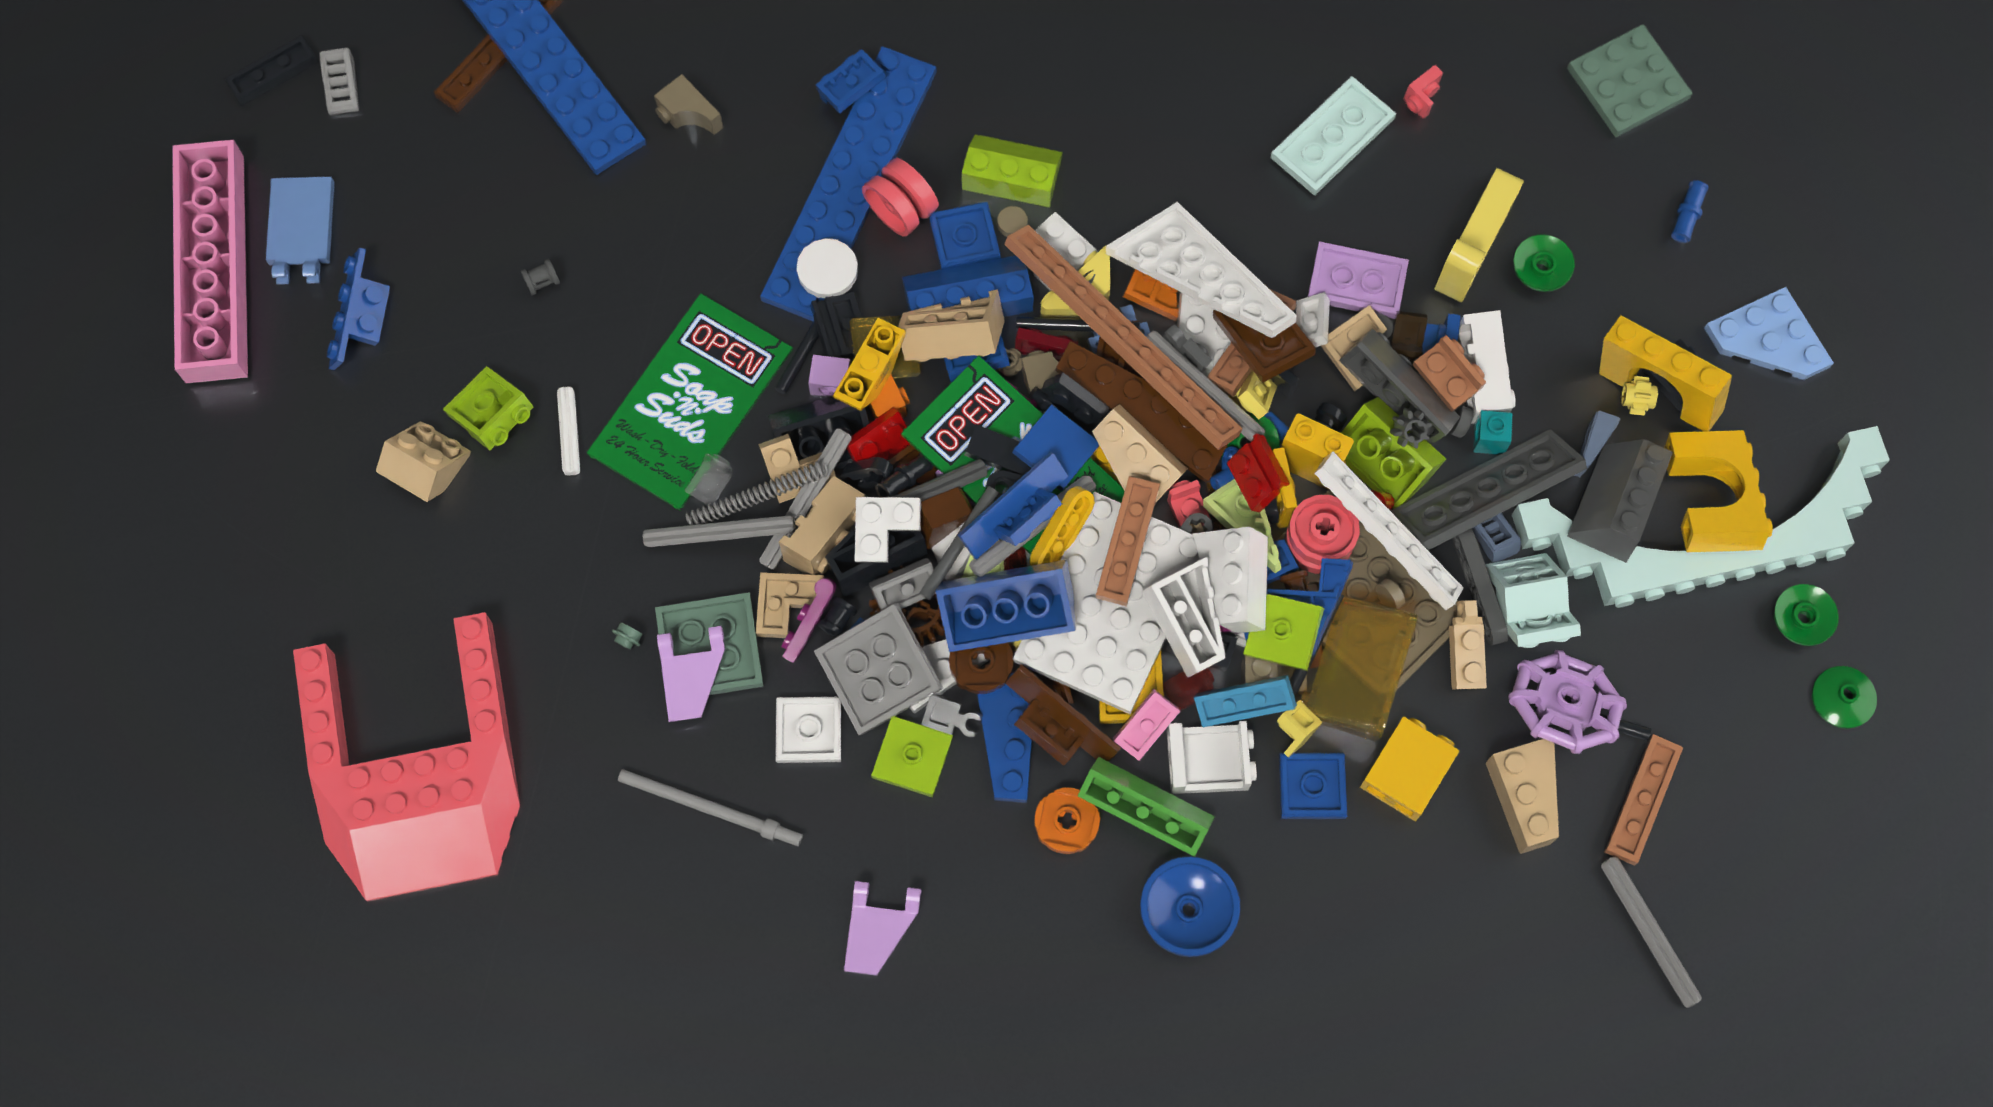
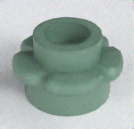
M620 622L617 629L612 630V633L617 635L614 641L621 646L631 650L633 645H641L639 640L643 634L634 628Z

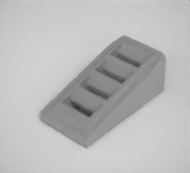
M342 48L320 52V63L329 115L359 111L354 58L350 50ZM346 73L344 76L332 77L335 74ZM348 85L347 88L333 89V87ZM350 96L349 100L334 101V98Z

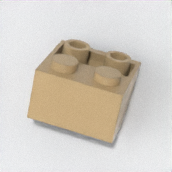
M420 421L384 442L376 472L428 502L447 489L469 458L471 451L463 447L457 440L446 437L436 431L433 426Z

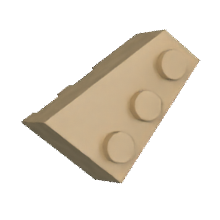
M998 289L988 291L989 297L970 301L968 296L961 298V304L942 309L941 304L903 313L898 327L906 331L901 345L905 361L916 360L924 362L934 358L956 359L960 356L970 355L983 357L996 353L1005 321Z
M1120 404L1113 408L1092 431L1124 491L1129 476L1158 483L1160 488L1156 499L1157 502L1188 469Z
M833 476L812 501L811 505L813 507L807 516L800 515L795 521L798 529L790 538L784 535L780 539L779 545L783 561L807 575L825 574L829 569L825 556L850 533L849 530L856 520V497H866L865 494Z
M1540 739L1493 754L1486 762V766L1519 853L1522 854L1551 845L1559 837L1554 743Z

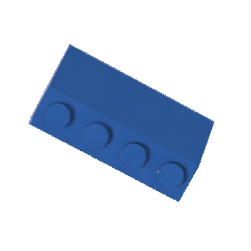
M1017 256L902 277L909 311L941 304L943 309L961 304L960 299L969 296L970 301L989 297L988 291L998 289L1004 317L1033 312L1034 296L1026 265Z
M1067 560L987 573L983 577L970 576L942 581L936 589L949 652L1076 630L1073 587Z

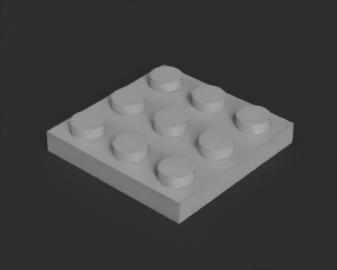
M892 604L814 650L858 735L867 733L943 689L898 604Z

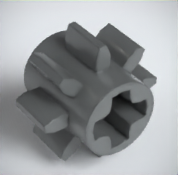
M1404 408L1402 415L1398 418H1392L1395 424L1394 429L1390 430V433L1394 436H1400L1397 441L1399 445L1405 447L1409 441L1410 445L1417 449L1419 442L1424 439L1429 440L1427 428L1431 427L1432 423L1422 420L1425 413L1417 410L1412 414L1410 410Z

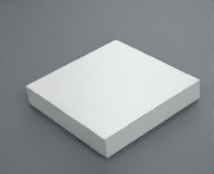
M838 697L776 698V763L841 762V701Z

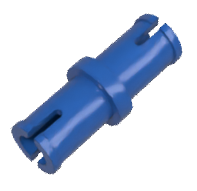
M1697 180L1690 181L1684 202L1679 205L1677 210L1679 217L1671 234L1674 240L1683 243L1690 242L1696 220L1701 218L1703 212L1701 206L1709 188L1706 183Z

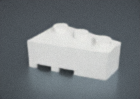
M1500 310L1463 315L1460 321L1458 342L1464 349L1465 353L1463 355L1471 364L1475 363L1481 368L1485 375L1483 379L1486 381L1483 388L1466 401L1467 408L1473 411L1471 422L1473 424L1481 410L1510 413L1515 407V394L1513 389H1510L1509 367L1506 358Z
M1250 526L1193 533L1200 560L1205 557L1208 560L1209 567L1207 571L1210 587H1213V603L1219 625L1235 633L1265 631L1268 536Z
M1207 557L1142 591L1187 678L1225 659L1218 617L1216 618L1214 609L1213 587H1210L1207 571L1209 567Z

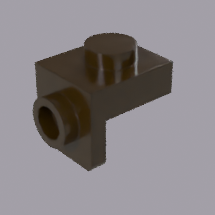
M1396 311L1390 346L1398 354L1404 355L1409 361H1413L1414 358H1419L1423 355L1422 347L1428 320L1427 315Z

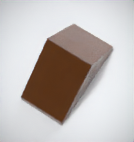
M956 487L921 501L920 532L925 539L927 549H931L963 524L972 512L973 508L961 487Z

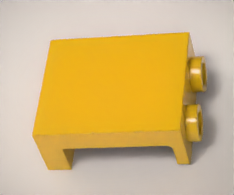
M1298 413L1284 437L1281 448L1284 447L1291 473L1329 490L1314 473L1323 459L1331 452H1334L1346 463L1345 459L1354 440Z
M1403 716L1360 788L1416 822L1460 750L1455 748V744L1447 737L1442 735L1435 736L1427 731V727L1415 718L1407 719Z

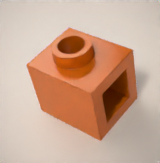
M891 374L879 396L868 406L874 419H877L892 407L897 409L902 418L907 416L906 405L910 404L904 388L897 387Z

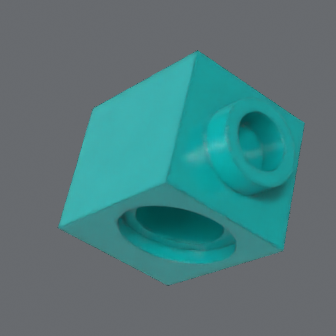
M1481 410L1474 423L1473 452L1496 455L1506 452L1512 440L1513 413Z

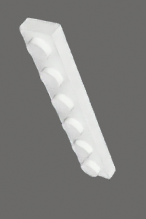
M1334 452L1327 455L1314 473L1320 479V482L1326 488H1329L1342 502V505L1359 519L1364 528L1382 543L1386 551L1406 568L1408 574L1428 591L1434 601L1438 602L1445 610L1455 605L1463 590V586Z

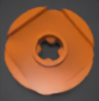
M1064 787L1054 790L1053 793L1044 797L1037 806L1034 824L1039 841L1054 852L1060 854L1082 852L1088 848L1097 836L1100 825L1098 809L1092 803L1078 797L1079 789ZM1065 813H1071V818L1076 821V825H1070L1069 829L1062 828V823L1058 822V817H1064Z

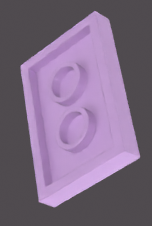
M1319 242L1308 297L1325 292L1330 300V306L1360 312L1370 305L1376 314H1383L1388 318L1395 319L1396 311L1400 310L1409 260Z

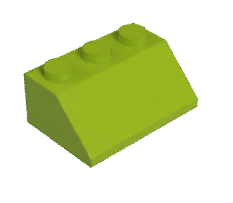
M975 134L968 147L962 170V190L1050 208L1063 152Z
M1376 397L1365 403L1341 432L1354 440L1345 459V464L1372 490L1391 494L1394 498L1393 509L1405 504L1425 485L1446 461V458L1425 439L1418 443L1417 449L1412 447L1409 441L1405 447L1399 445L1397 441L1400 436H1394L1390 433V430L1394 429L1395 424L1392 418H1398L1399 415L1379 397Z

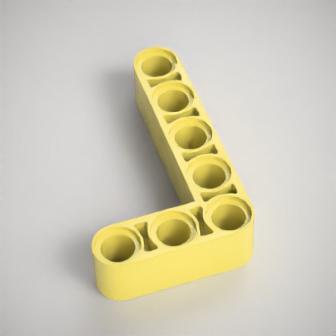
M1496 168L1460 239L1456 240L1434 290L1462 303L1524 180Z

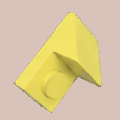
M1252 370L1235 396H1227L1245 412L1253 413L1259 420L1268 413L1277 386L1271 379L1262 383Z

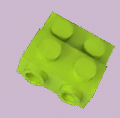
M486 366L443 410L451 419L466 429L475 440L488 450H491L495 445L500 446L504 444L508 438V432L517 423L522 424L526 422L530 417V410L534 407L523 392Z

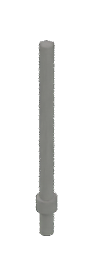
M624 769L621 770L618 776L619 782L761 833L763 838L772 841L776 838L798 847L802 842L803 834L781 827L780 822L767 818L765 821Z

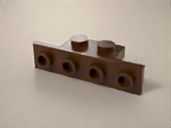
M1022 664L1005 682L1007 686L1029 703L1014 725L1063 766L1071 759L1079 747H1082L1096 760L1100 757L1106 761H1109L1121 749L1108 735L1100 731L1083 714L1076 711L1058 693L1051 690Z

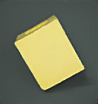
M1300 700L1296 702L1297 706L1294 710L1285 711L1277 720L1280 728L1294 740L1284 752L1288 758L1302 747L1323 723Z

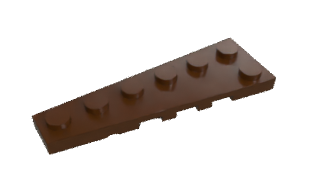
M1070 341L1055 371L1059 374L1064 372L1110 407L1108 411L1111 412L1113 408L1120 404L1188 468L1187 470L1208 483L1227 445L1218 450L1146 380Z

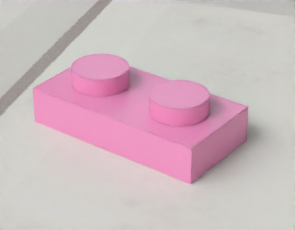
M1153 689L1114 736L1113 740L1139 761L1178 715L1180 710Z

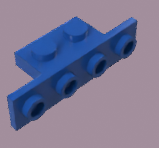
M359 248L352 256H348L344 265V273L347 274L346 284L343 283L339 291L338 301L342 302L340 312L336 313L333 320L332 329L336 330L334 340H331L326 355L327 358H330L328 369L335 370L344 362L348 338L374 346L379 343L390 286L361 278L366 249Z
M1049 452L958 534L974 559L977 560L999 539L1014 546L1024 542L1030 537L1031 532L1042 522L1050 519L1054 511L1062 505L1057 495L1051 492L1068 475L1054 453Z

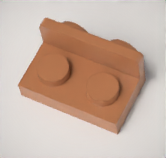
M1445 335L1435 346L1415 360L1412 365L1450 411L1453 412L1478 393L1486 384V381L1483 379L1485 375L1481 368L1475 363L1471 364L1463 355L1465 352L1459 342L1455 339L1451 340Z

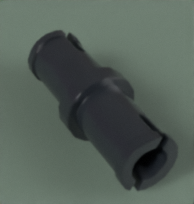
M920 453L906 465L901 464L897 466L892 475L875 486L878 496L893 497L903 489H910L916 484V480L926 472L931 471L934 465Z

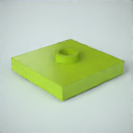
M1266 594L1265 631L1249 632L1243 654L1247 657L1307 671L1324 608L1318 605Z
M897 717L891 718L871 778L933 798L953 740V735Z

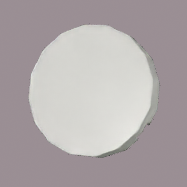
M821 239L814 241L805 247L798 257L797 273L800 284L808 293L818 298L843 295L852 288L857 279L858 264L855 254L848 245L838 240Z

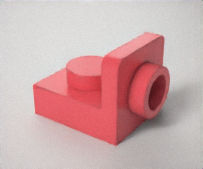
M1436 65L1408 86L1404 97L1408 108L1412 112L1418 113L1423 119L1429 115L1433 102L1430 98L1440 88L1439 82L1443 72Z
M1198 480L1178 482L1169 490L1167 501L1178 528L1194 513H1202L1210 518L1208 511L1203 507Z

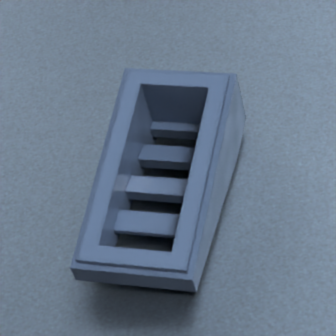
M1598 410L1589 421L1579 453L1585 458L1587 469L1619 424V417ZM1587 469L1581 471L1580 473L1574 476L1581 477V475L1584 474Z
M1502 513L1472 528L1475 537L1492 563L1503 561L1520 551L1521 539ZM1492 519L1494 520L1493 523H1491V524H1489V525H1487V526H1485V527H1482V524H1484V523H1486V522H1488V521H1490V520H1492ZM1500 530V534L1490 538L1489 535Z

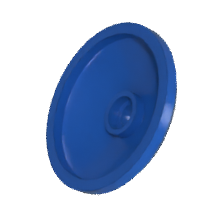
M1181 857L1164 863L1152 873L1142 892L1140 911L1148 934L1159 946L1176 955L1197 957L1217 950L1228 941L1239 920L1240 900L1232 879L1218 865L1198 857ZM1185 905H1190L1194 908V914L1187 916L1183 913L1182 908Z

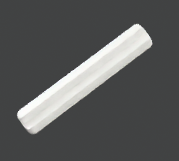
M560 387L557 390L562 471L565 475L571 476L580 473L575 392L572 387Z

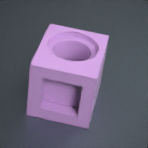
M813 355L808 382L810 395L833 396L851 365L850 359Z

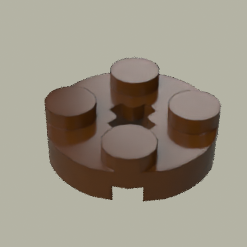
M1008 643L950 652L949 669L956 684L961 689L975 694L991 693L1005 686V682L1011 675L1014 661L1013 652ZM978 654H984L985 659H990L991 663L985 665V669H978L977 665L972 664V660H976Z

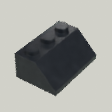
M833 396L768 415L774 438L788 434L798 461L823 452L836 429H841L852 436L869 424L865 408L860 411L833 398ZM847 449L841 456L834 471L845 468L846 464L854 462Z

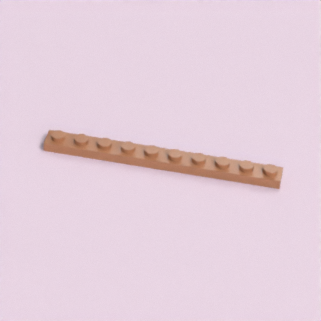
M1027 225L1007 236L1004 245L1218 450L1239 437L1243 428L1031 226Z

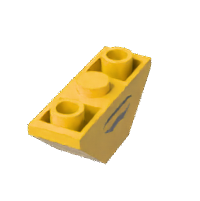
M877 318L834 392L833 398L860 411L875 400L893 371L906 331Z

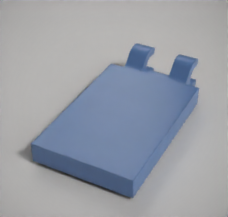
M332 177L271 178L266 261L269 265H272V277L276 278V284H289L290 265L303 264L302 275L307 277V284L320 283L321 264H330L335 183Z

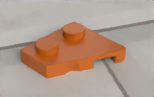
M1135 269L1123 297L1173 321L1178 319L1179 308H1177L1176 297L1178 290Z

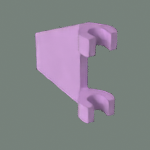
M722 626L708 628L711 651L674 656L672 635L670 633L657 635L669 722L702 717L725 651Z
M855 881L844 971L871 975L879 973L917 916L920 906L921 889L907 888L905 910L900 911L868 907L867 899L870 884Z

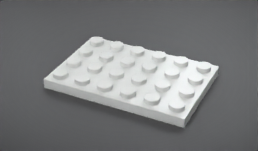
M1093 492V510L1075 541L1061 558V560H1067L1073 587L1076 630L1022 640L1013 657V662L1019 665L1022 664L1032 671L1131 714L1166 640V636L1142 591L1194 564L1200 558L1193 534L1151 517L1127 606L1096 599V592L1121 503Z

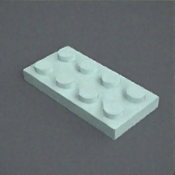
M1352 76L1271 153V159L1315 196L1395 119L1396 113Z

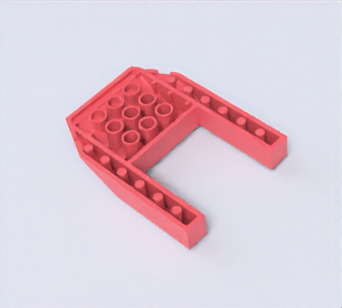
M485 612L453 618L471 741L355 765H349L334 652L326 644L293 650L308 772L324 841L367 902L498 875L502 863V855L504 849L507 848L510 839L509 834L514 819L519 812L520 800L493 623Z

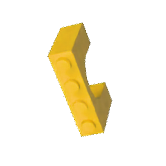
M1621 315L1604 337L1599 374L1623 387L1624 383H1630L1641 368L1657 373L1668 380L1680 393L1683 399L1680 419L1701 431H1710L1725 409L1732 375Z
M1744 430L1670 432L1664 447L1673 452L1667 467L1668 476L1705 475L1714 477L1726 483L1733 490L1737 498V502L1725 507L1687 508L1681 524L1686 552L1763 550L1767 538L1772 535L1773 527L1771 519L1766 517L1765 495L1760 493L1758 486L1759 471L1756 467H1753V449L1751 443H1747Z

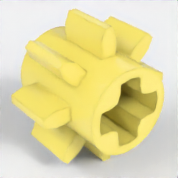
M1634 376V380L1631 383H1624L1621 404L1622 406H1628L1627 409H1630L1629 414L1645 416V411L1655 408L1658 398V387L1652 386V382H1649L1650 377Z

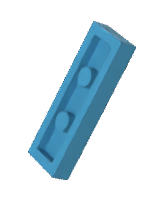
M1288 675L1201 692L1194 696L1202 727L1294 710L1297 706Z

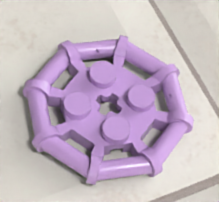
M1555 650L1554 654L1531 661L1523 660L1518 664V675L1513 691L1508 695L1509 703L1516 707L1531 730L1530 735L1535 739L1540 737L1568 748L1574 754H1580L1584 749L1606 742L1614 743L1619 738L1618 728L1622 712L1626 709L1627 703L1626 699L1621 697L1603 672L1604 668L1601 665L1594 666L1566 655L1563 650ZM1552 667L1556 669V673L1551 675L1550 672L1545 673L1543 671ZM1530 679L1538 683L1536 691L1527 690ZM1595 683L1601 690L1598 694L1593 689ZM1565 696H1570L1571 702L1574 704L1566 702L1564 700ZM1529 704H1535L1537 706V715L1535 714V712ZM1601 708L1608 709L1607 719L1600 716ZM1551 723L1569 730V735L1548 726ZM1592 726L1597 731L1583 736V731L1587 727Z

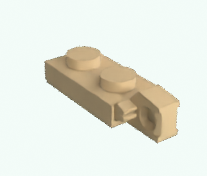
M1476 600L1457 601V617H1453L1452 625L1449 626L1452 690L1485 689L1487 685L1482 617H1478Z

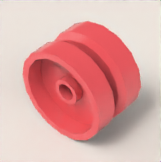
M893 158L882 168V177L878 175L873 176L862 186V192L875 214L891 230L904 237L911 234L919 226V218L927 219L938 209L939 203L930 185L911 165L899 158Z
M1314 495L1303 500L1294 509L1285 534V541L1297 565L1302 570H1307L1313 574H1320L1322 558L1350 559L1360 534L1359 519L1351 511L1347 510L1337 497L1332 495Z

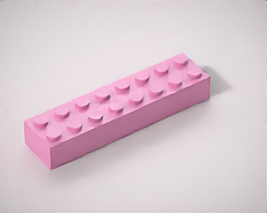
M234 140L173 145L175 371L185 383L248 377L244 156Z

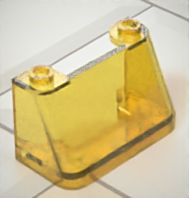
M1344 596L1330 625L1331 627L1310 692L1304 691L1301 697V702L1323 722L1321 725L1375 742L1382 737L1418 614Z

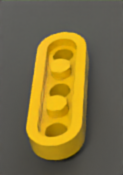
M1076 486L1064 495L1061 501L1062 505L1056 509L1030 555V566L1061 560L1064 552L1075 541L1093 510L1094 496L1090 491Z

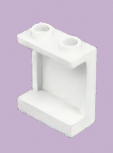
M1239 721L1238 725L1183 728L1182 723L1169 724L1167 728L1171 794L1247 791L1251 786V781H1256L1255 761H1250L1249 749L1254 748L1253 730H1247V721Z

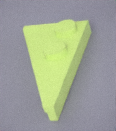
M1235 479L1203 499V507L1225 528L1233 529L1250 526L1268 536L1267 566L1274 573L1281 570L1279 552L1272 539L1271 527L1265 509L1260 513L1251 511Z

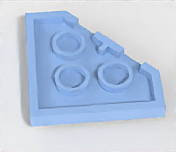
M1786 287L1715 319L1704 327L1719 354L1729 357L1735 355L1748 359L1751 364L1773 371L1775 368L1792 373V377L1805 380L1833 365L1830 356Z

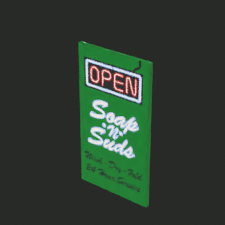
M700 293L589 448L587 455L670 504L674 509L681 511L793 351V347Z
M978 356L903 430L901 436L941 473L946 474L976 461L964 456L976 424L1020 442L1043 414L987 362ZM1091 458L1065 487V489L1082 476H1090L1096 484V489L1093 492H1097L1119 503H1122L1125 492L1122 486ZM985 464L988 475L961 487L964 494L977 504L985 492L987 479L992 473L1000 471L999 469ZM997 485L995 487L999 493L1007 491L1004 485ZM1055 488L1051 493L1058 495L1061 491ZM1044 530L1022 546L1030 555Z

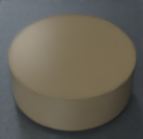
M1008 206L1001 210L998 215V229L1006 237L1028 225L1027 214L1017 206Z
M1385 579L1376 585L1377 597L1387 610L1395 612L1404 606V594L1394 581Z

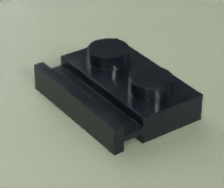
M854 292L825 298L823 301H812L810 308L825 356L837 358L856 356L867 337V332Z

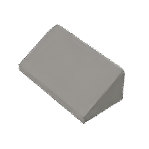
M927 558L869 583L881 611L892 604H898L900 609L925 599L919 593L934 571L931 562Z

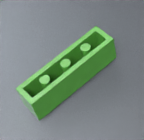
M1100 757L1091 767L1078 794V797L1194 857L1215 816Z

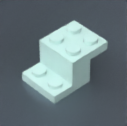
M1547 553L1485 564L1490 580L1496 587V598L1507 627L1508 635L1518 647L1532 648L1543 642H1564L1569 640L1570 637L1581 636L1580 623L1569 612L1567 576Z

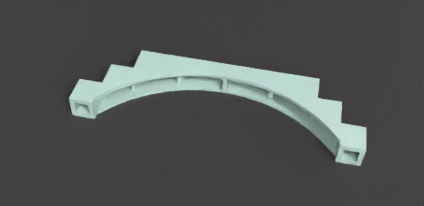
M1878 426L1848 432L1838 442L1840 453L1820 491L1795 516L1772 530V535L1767 538L1763 550L1686 552L1636 546L1625 563L1567 537L1573 521L1553 508L1548 498L1518 504L1512 513L1517 534L1521 539L1522 549L1533 547V550L1537 551L1548 548L1553 543L1560 569L1567 577L1574 575L1575 579H1581L1592 575L1594 572L1604 606L1615 604L1616 608L1633 604L1635 599L1645 597L1646 601H1652L1665 596V593L1676 591V594H1684L1694 590L1695 586L1706 584L1710 588L1725 583V579L1736 577L1737 581H1742L1754 577L1755 573L1766 571L1767 574H1774L1786 569L1785 566L1796 564L1800 568L1815 563V559L1826 557L1827 561H1832L1846 555L1845 552L1854 544L1846 519L1862 515L1863 510L1872 502L1864 478H1870L1881 473L1880 469L1890 460Z

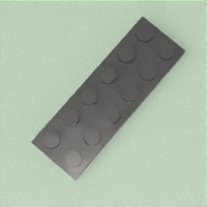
M1549 429L1391 510V512L1427 550H1430L1587 469L1586 460L1555 432Z

